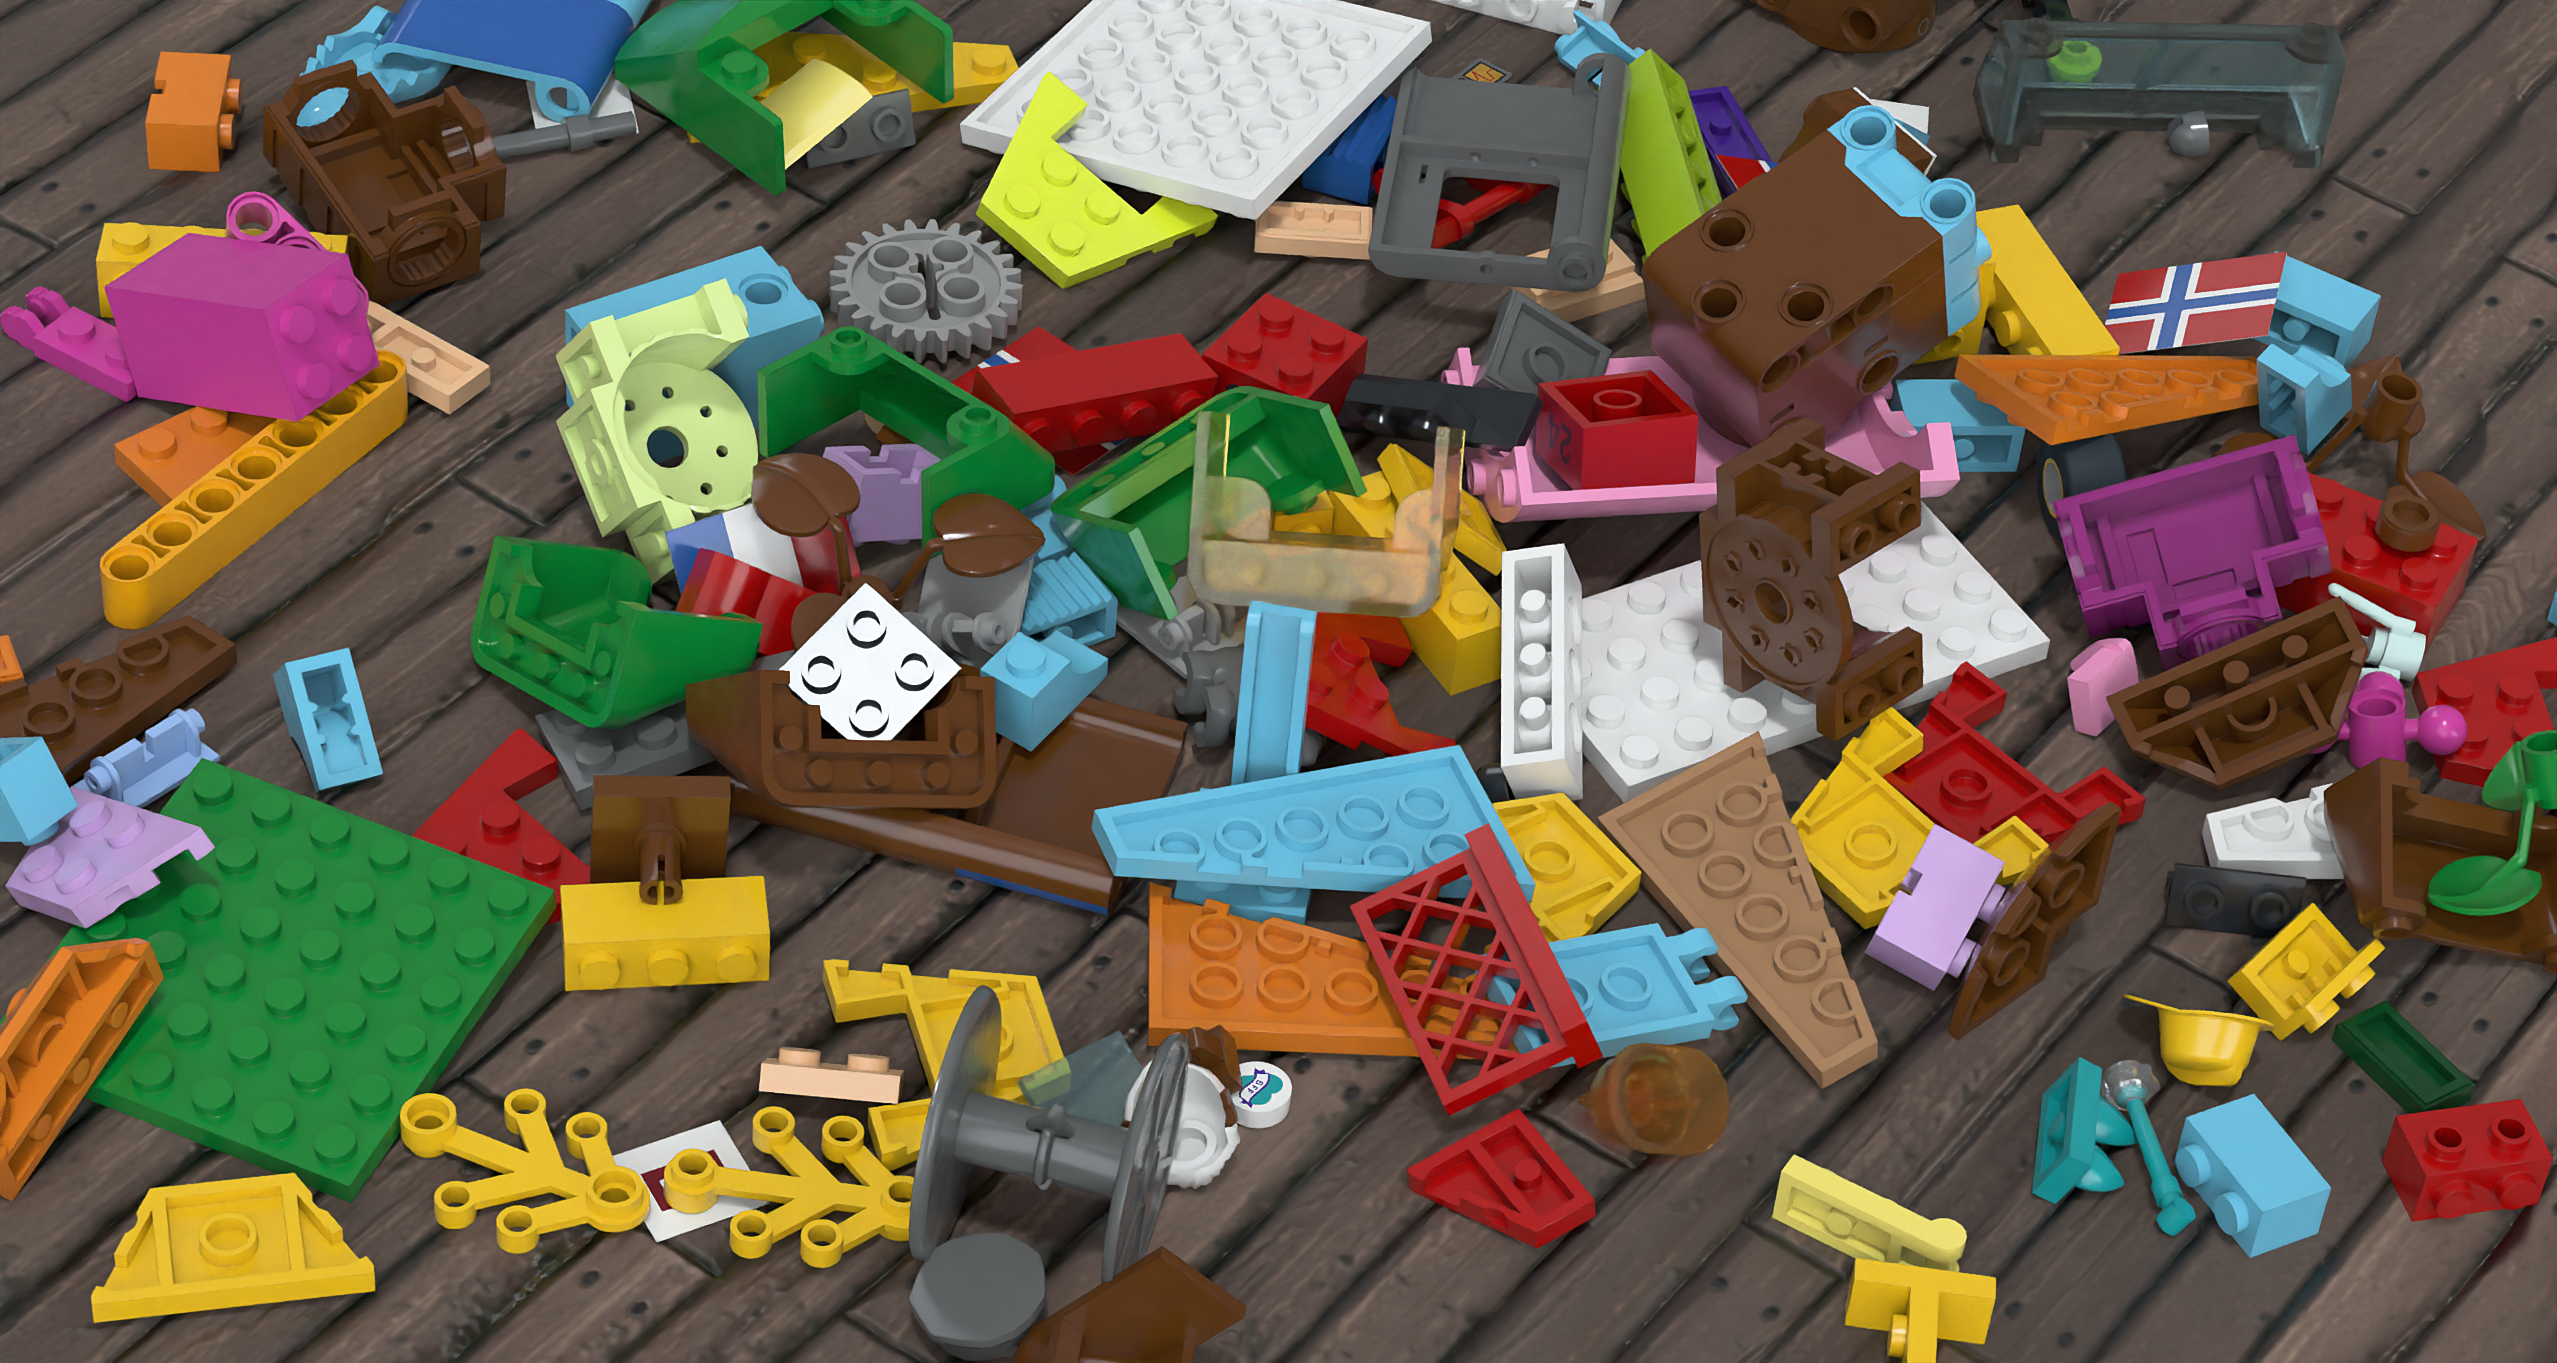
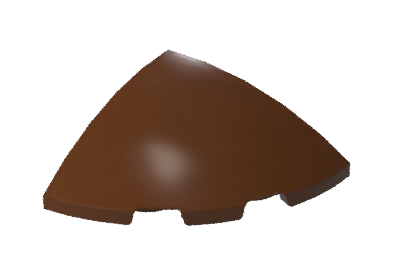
M2109 802L2076 822L2030 863L2004 895L1986 923L1975 945L1956 994L1948 1034L1956 1040H1960L2043 981L2053 944L2067 935L2069 925L2073 920L2099 902L2121 813L2119 806Z

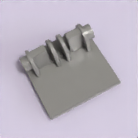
M942 554L929 560L927 564L918 612H904L902 615L908 621L918 618L933 643L954 662L981 669L1020 632L1035 557L1003 574L984 578H969L949 571L944 565Z
M1193 555L1173 567L1178 580L1176 585L1170 590L1179 615L1168 621L1125 608L1118 603L1116 624L1183 678L1187 679L1186 666L1182 660L1183 652L1197 650L1214 651L1223 647L1244 646L1246 622L1251 600L1263 602V598L1268 595V587L1262 577L1259 575L1249 576L1242 574L1235 578L1233 584H1231L1200 558Z

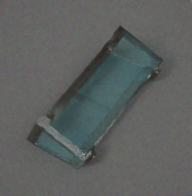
M2039 18L2003 20L1976 75L1973 98L1990 163H2018L2022 144L2029 141L2030 146H2041L2044 129L2167 131L2169 123L2175 117L2187 112L2202 110L2206 117L2209 132L2255 133L2260 150H2271L2272 143L2279 144L2292 153L2291 164L2293 168H2320L2347 58L2336 26H2323L2316 23L2304 25L2046 21Z

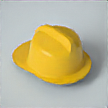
M2124 995L2125 998L2157 1008L2159 1013L2161 1057L2167 1069L2180 1081L2197 1086L2231 1087L2237 1084L2242 1072L2245 1071L2249 1064L2258 1033L2274 1030L2275 1024L2250 1016L2214 1011L2180 1010L2135 996Z

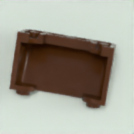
M756 670L685 685L686 721L688 731L695 742L769 805L791 808L961 810L982 805L990 798L995 789L997 764L994 677L964 676L953 678L952 683H948L893 740L821 739V705L803 704L792 695L787 687L790 684L789 670Z
M2383 757L2372 761L2329 786L2324 791V821L2360 925L2373 930L2374 937L2387 941L2412 938L2543 965L2545 972L2557 975V817L2543 814V808L2535 805L2528 860L2523 869L2536 871L2541 875L2542 887L2539 893L2525 905L2506 913L2484 916L2465 915L2439 908L2431 902H2427L2426 894H2428L2430 880L2444 866L2462 858L2494 856L2508 862L2516 852L2522 809L2511 813L2420 793V779L2409 777V763Z

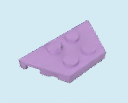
M71 786L70 790L79 806L58 820L60 828L55 834L42 842L30 846L5 886L20 906L86 929L114 912L124 902L136 898L160 884V879L153 870L184 850L190 851L194 858L199 860L212 851L215 846L201 827Z

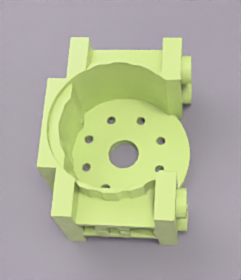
M726 278L703 285L694 295L617 320H614L613 315L590 322L556 355L574 401V405L556 423L602 537H606L623 530L626 531L636 558L646 568L652 587L676 577L665 532L752 503L753 466L758 463L755 429L747 409L737 394L724 380L710 371L749 337L746 308L740 297L732 294ZM663 389L669 394V399L663 397ZM625 404L630 406L631 411L625 410ZM708 409L707 418L701 415L700 410L705 411ZM666 430L679 437L684 448V458L679 466L665 468L659 466L651 459L647 450V441L652 432ZM716 449L721 450L725 456H718ZM701 486L707 489L708 495L701 492Z

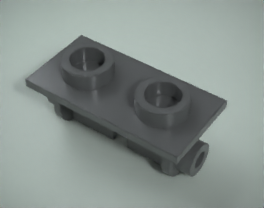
M909 89L874 95L873 98L805 153L807 168L810 169L916 145Z

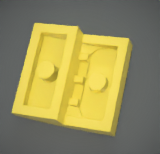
M812 59L760 102L780 117L783 122L785 170L873 98L869 91L857 80L825 61Z

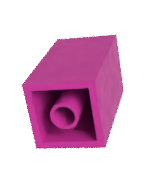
M187 233L104 287L138 397L298 422L380 365L349 256L345 253Z

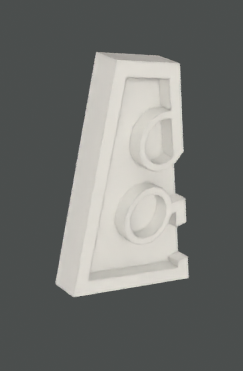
M2333 784L2311 788L2308 798L2288 803L2270 798L2206 814L2202 836L2210 866L2306 877V879H2344L2324 821V791Z

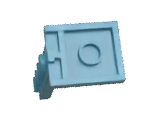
M1251 600L1245 631L1231 786L1300 773L1317 611ZM1200 788V791L1209 790V789H1207V788ZM1178 880L1174 898L1203 906L1206 898L1230 904V914L1263 923L1274 916L1305 925L1313 889Z

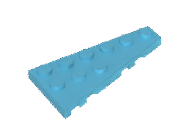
M1460 745L1094 810L1091 827L1114 876L1377 893L1470 848L1464 835L1489 823L1527 901L1530 903L1536 885ZM1467 874L1442 886L1438 897L1466 898L1473 884L1469 875Z

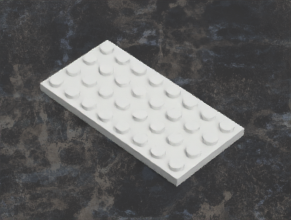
M1922 501L1921 526L1838 575L1848 597L1854 622L1875 632H1896L1908 626L1922 634L1923 688L1892 706L1896 711L1934 698L1940 691L1945 692L1952 683L1953 674L1956 669L1966 661L1988 678H1992L2046 659L2050 639ZM1701 560L1582 599V753L1624 803L1757 731L1760 732L1766 756L1824 736L1817 732L1815 704L1767 680H1763L1744 693H1740L1724 684L1722 631L1703 622Z

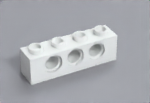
M1564 543L1502 552L1501 768L1516 800L1562 792L1571 801L1583 799L1582 585Z

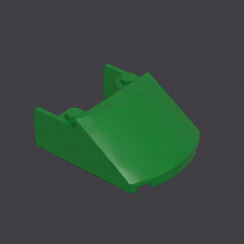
M677 0L649 18L623 44L614 59L615 79L769 193L777 196L786 190L783 122L780 117L752 98L765 90L769 83L768 65L762 58L753 53L752 50L819 15L944 104L954 98L953 31L947 23L914 0Z

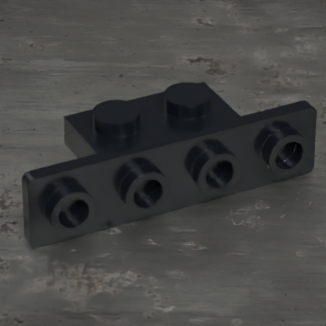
M1359 374L1351 384L1336 421L1338 426L1345 432L1511 453L1514 447L1525 446L1544 402L1533 393Z

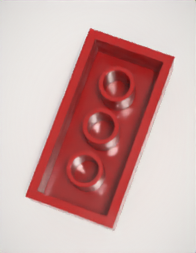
M2308 472L2328 544L2332 573L2314 578L2306 576L2292 580V584L2274 588L2279 606L2298 614L2336 598L2328 592V587L2331 583H2337L2395 616L2416 621L2414 632L2426 635L2424 657L2463 593L2478 538L2460 532L2447 524L2440 523L2436 541L2428 549L2408 552L2393 548L2383 542L2375 530V523L2380 505L2383 502L2382 500L2343 486L2335 480ZM2345 603L2361 635L2369 637L2374 627L2385 629L2386 626Z

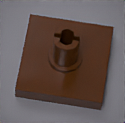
M594 775L589 863L590 884L640 882V898L645 903L657 905L658 881H663L664 905L676 903L683 895L681 880L725 878L731 800L730 776Z

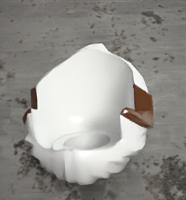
M1152 1060L1144 1067L1127 1095L1124 1104V1121L1120 1124V1127L1129 1129L1136 1102ZM1188 1063L1183 1111L1167 1182L1168 1185H1178L1182 1188L1191 1186L1194 1189L1201 1185H1207L1212 1181L1213 1177L1220 1175V1170L1224 1167L1225 1161L1231 1157L1237 1144L1240 1143V1135L1237 1130L1238 1113L1229 1088H1225L1210 1070L1195 1064Z

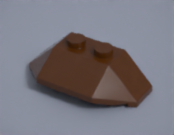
M2341 596L2111 694L2106 697V700L2132 754L2221 791L2337 741L2366 660L2368 649Z

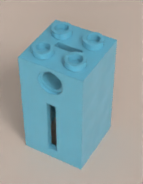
M762 246L565 310V337L567 345L590 322L613 315L614 320L648 310L694 295L703 285L726 278L732 294L738 295L746 308L749 337L710 371L724 380L737 394L747 409L755 430L759 429L757 370L816 341L824 333L825 326L818 305L813 300H807L794 285L788 270L782 265L778 266ZM566 384V403L571 408L574 405V401ZM663 389V397L669 399V394ZM625 404V410L631 411L630 406ZM708 409L705 411L700 410L701 415L707 418ZM657 430L648 437V454L656 464L684 454L683 444L679 437L670 431Z

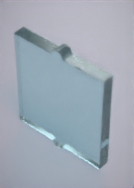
M1117 1031L1020 1078L1017 1085L1029 1105L1051 1110L1055 1103L1063 1102L1067 1107V1114L1120 1126L1124 1121V1104L1127 1095L1143 1069L1120 1031Z

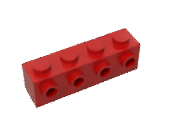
M1181 333L977 369L971 395L1004 414L1049 453L1158 433L1210 400L1219 376Z

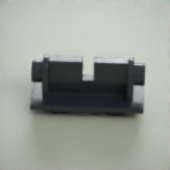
M2175 863L2174 871H2168L2166 878L2165 895L2170 898L2165 924L2166 926L2274 937L2301 912L2306 877Z

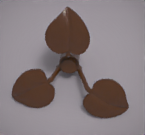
M2393 354L2378 358L2348 371L2351 374L2352 408L2341 419L2346 423L2309 461L2305 462L2307 472H2315L2358 426L2361 427L2362 432L2368 438L2376 442L2387 443L2392 440H2398L2395 478L2400 485L2391 487L2384 500L2401 494L2421 497L2436 507L2441 516V523L2478 538L2477 545L2484 542L2487 535L2481 518L2469 499L2454 483L2432 471H2420L2413 477L2408 473L2410 441L2412 437L2422 430L2425 423V412L2420 401L2422 389L2417 381L2403 372L2398 355ZM2260 432L2242 433L2228 439L2217 452L2212 454L2211 458L2277 440L2278 438Z
M806 453L780 454L763 459L753 466L752 505L756 514L766 526L781 535L799 538L814 536L828 526L834 538L840 577L838 590L842 595L840 597L832 593H818L803 600L797 606L791 623V637L795 653L865 583L872 587L896 610H901L904 597L929 560L937 552L943 551L944 565L952 573L969 578H984L1003 574L1019 567L1035 557L1045 545L1046 538L1042 530L1007 502L991 495L980 493L959 495L947 500L936 510L933 518V529L938 538H933L926 543L896 589L890 591L886 584L878 577L862 575L853 579L851 576L845 530L838 518L855 512L859 507L861 497L858 485L843 467L827 458Z

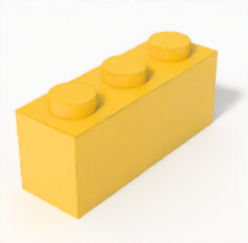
M764 876L681 880L683 895L676 903L664 905L663 881H658L657 905L645 903L640 898V882L561 885V938L565 991L769 981L770 929Z

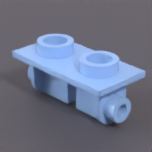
M192 708L187 711L176 709L169 714L167 719L145 731L146 742L141 744L134 738L106 756H98L90 763L91 769L84 773L85 779L76 783L73 787L143 808L181 785L201 758L217 763L220 761V755L200 741L199 734L205 731V723L201 715Z

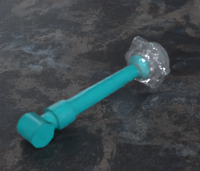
M2134 1060L2120 1061L2105 1071L2101 1081L2100 1095L2118 1110L2128 1111L2152 1180V1193L2157 1206L2162 1208V1211L2156 1217L2157 1222L2164 1232L2171 1236H2176L2196 1218L2193 1207L2183 1199L2177 1178L2172 1176L2144 1106L2159 1091L2160 1082L2152 1073L2149 1064H2140Z

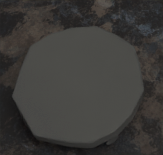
M975 1233L951 1239L935 1247L931 1256L924 1260L908 1299L918 1323L931 1340L937 1342L946 1353L969 1361H989L1003 1356L1013 1357L1026 1334L1035 1325L1049 1317L1046 1277L1041 1255L1027 1244L1005 1233Z

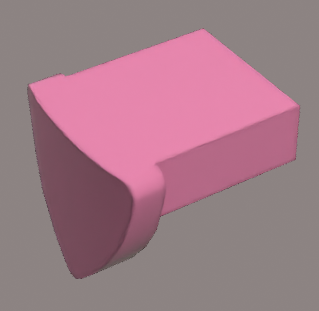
M2107 638L2097 641L2088 646L2070 662L2074 672L2067 677L2076 732L2097 736L2115 720L2106 697L2139 683L2134 650L2130 641L2124 638Z

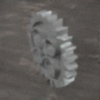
M910 219L905 220L904 230L896 231L892 226L885 223L882 224L881 237L864 231L861 233V245L847 242L845 244V256H835L834 270L830 271L829 274L830 311L837 313V325L839 327L852 326L860 328L902 354L905 351L913 352L917 363H921L924 360L926 353H935L941 363H946L948 351L953 350L967 359L970 358L972 344L988 351L991 349L992 337L1005 339L1007 337L1008 325H1016L1018 323V310L1022 309L1023 292L1021 269L1013 268L1014 256L1012 254L1000 255V242L992 241L982 245V232L979 230L971 232L967 236L960 235L959 223L952 224L946 231L938 230V224L935 219H930L925 229H917ZM919 262L923 264L926 274L925 281L923 275L918 273ZM926 298L928 305L934 307L933 320L930 319L926 308Z

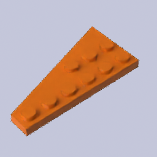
M1150 882L1148 896V1046L1161 1045L1164 1039L1175 1032L1185 1033L1188 1039L1187 1030L1193 1027H1200L1208 1031L1220 1024L1235 1039L1236 1050L1420 1057L1366 942L1274 916L1263 923L1230 914V904L1206 898L1203 906L1171 898L1172 888ZM1409 955L1399 980L1425 986L1432 971V961ZM1447 975L1441 990L1467 996L1476 975H1470L1465 979ZM1485 994L1483 1000L1490 1001L1487 994ZM1408 998L1414 1009L1418 1000ZM1433 1004L1422 1027L1423 1030L1449 1036L1460 1010ZM1476 1014L1464 1040L1492 1046L1502 1021ZM1512 1040L1507 1050L1519 1053ZM1432 1048L1436 1058H1438L1442 1050ZM1459 1054L1456 1056L1458 1059H1475Z

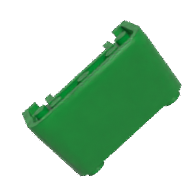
M495 535L472 626L471 648L475 661L482 668L572 719L591 728L617 730L686 700L685 685L746 673L757 658L763 623L740 613L726 612L720 616L648 608L646 605L651 597L652 584L646 568L638 558L620 549Z

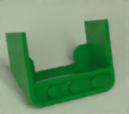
M852 326L837 328L816 341L757 370L759 453L766 458L861 410L941 459V461L921 471L922 549L929 540L938 538L933 529L934 514L943 503L953 497L969 493L991 495L1007 502L1020 511L1047 496L1054 489L1055 460L1053 456L1009 418L860 328ZM943 551L937 552L932 556L931 559L942 554Z
M1241 386L1216 395L1065 491L1052 502L1050 510L1061 533L1117 597L1118 603L1121 606L1170 621L1179 615L1170 590L1176 585L1178 580L1173 570L1174 565L1262 508L1271 511H1283L1285 515H1295L1314 506L1318 501L1317 495L1325 490L1359 497L1367 492V488L1329 404L1252 386Z

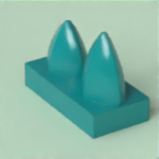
M2078 1057L2042 1094L2032 1193L2053 1204H2056L2072 1187L2095 1192H2106L2123 1187L2125 1182L2116 1166L2095 1143L2111 1146H2126L2138 1143L2135 1131L2128 1120L2113 1104L2100 1095L2102 1068L2081 1057Z

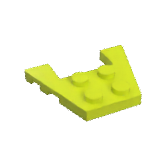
M1049 71L1043 76L979 204L976 215L1062 289L1124 266L1131 257L1149 250L1155 254L1172 247L1177 239L1192 233L1195 237H1198L1213 228L1218 215L1212 209L1200 205L1186 204L1181 200L1163 196L1144 214H1139L1055 141L1083 117L1088 104Z

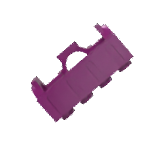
M2295 435L2052 501L2089 637L2093 638L2111 633L2110 630L2127 625L2130 628L2150 622L2164 672L2283 621L2274 588L2292 584V580L2306 576L2314 578L2332 573L2328 544L2308 472Z

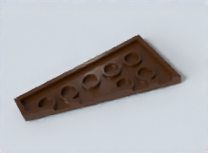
M188 615L119 641L116 652L86 664L76 657L55 665V676L28 685L23 678L0 686V738L42 737L67 785H69L91 769L90 763L98 756L104 757L129 742L237 663L236 644Z

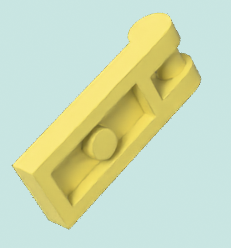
M1795 1154L1781 1171L1772 1218L1855 1259L1861 1258L1959 1272L1957 1260L1962 1257L1967 1235L1963 1226L1958 1222L1948 1218H1938L1931 1221L1898 1205L1890 1199L1883 1198Z

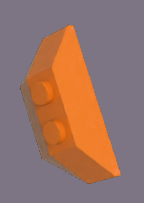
M131 938L61 947L40 968L29 986L20 989L12 998L7 1009L6 1019L0 1026V1196L11 1201L15 1199L164 979L150 942L141 938Z

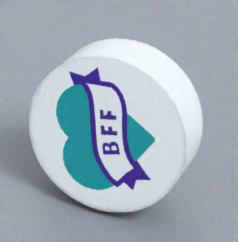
M1254 1061L1240 1064L1244 1089L1231 1095L1238 1113L1237 1123L1250 1128H1266L1281 1122L1287 1116L1291 1103L1292 1084L1287 1074L1280 1068L1265 1062Z

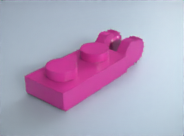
M35 287L25 296L26 300L24 302L28 310H23L21 307L14 305L7 308L0 315V327L3 328L8 338H12L14 342L18 341L20 345L34 351V356L125 402L130 401L137 395L117 328L74 306L70 308L60 294L52 290L48 291L46 287Z

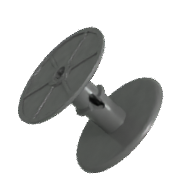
M981 985L969 997L956 1023L940 1067L927 1113L911 1197L909 1217L911 1255L917 1261H924L931 1256L935 1247L947 1241L962 1208L975 1166L977 1165L1018 1176L1034 1178V1183L1041 1190H1047L1050 1183L1053 1182L1060 1186L1112 1198L1104 1240L1101 1284L1111 1281L1116 1274L1146 1256L1154 1233L1170 1174L1183 1111L1189 1060L1187 1035L1179 1032L1172 1033L1159 1046L1139 1093L1129 1129L1067 1114V1107L1063 1102L1055 1103L1051 1110L1003 1099L993 1096L1001 1043V1006L997 994L990 987Z

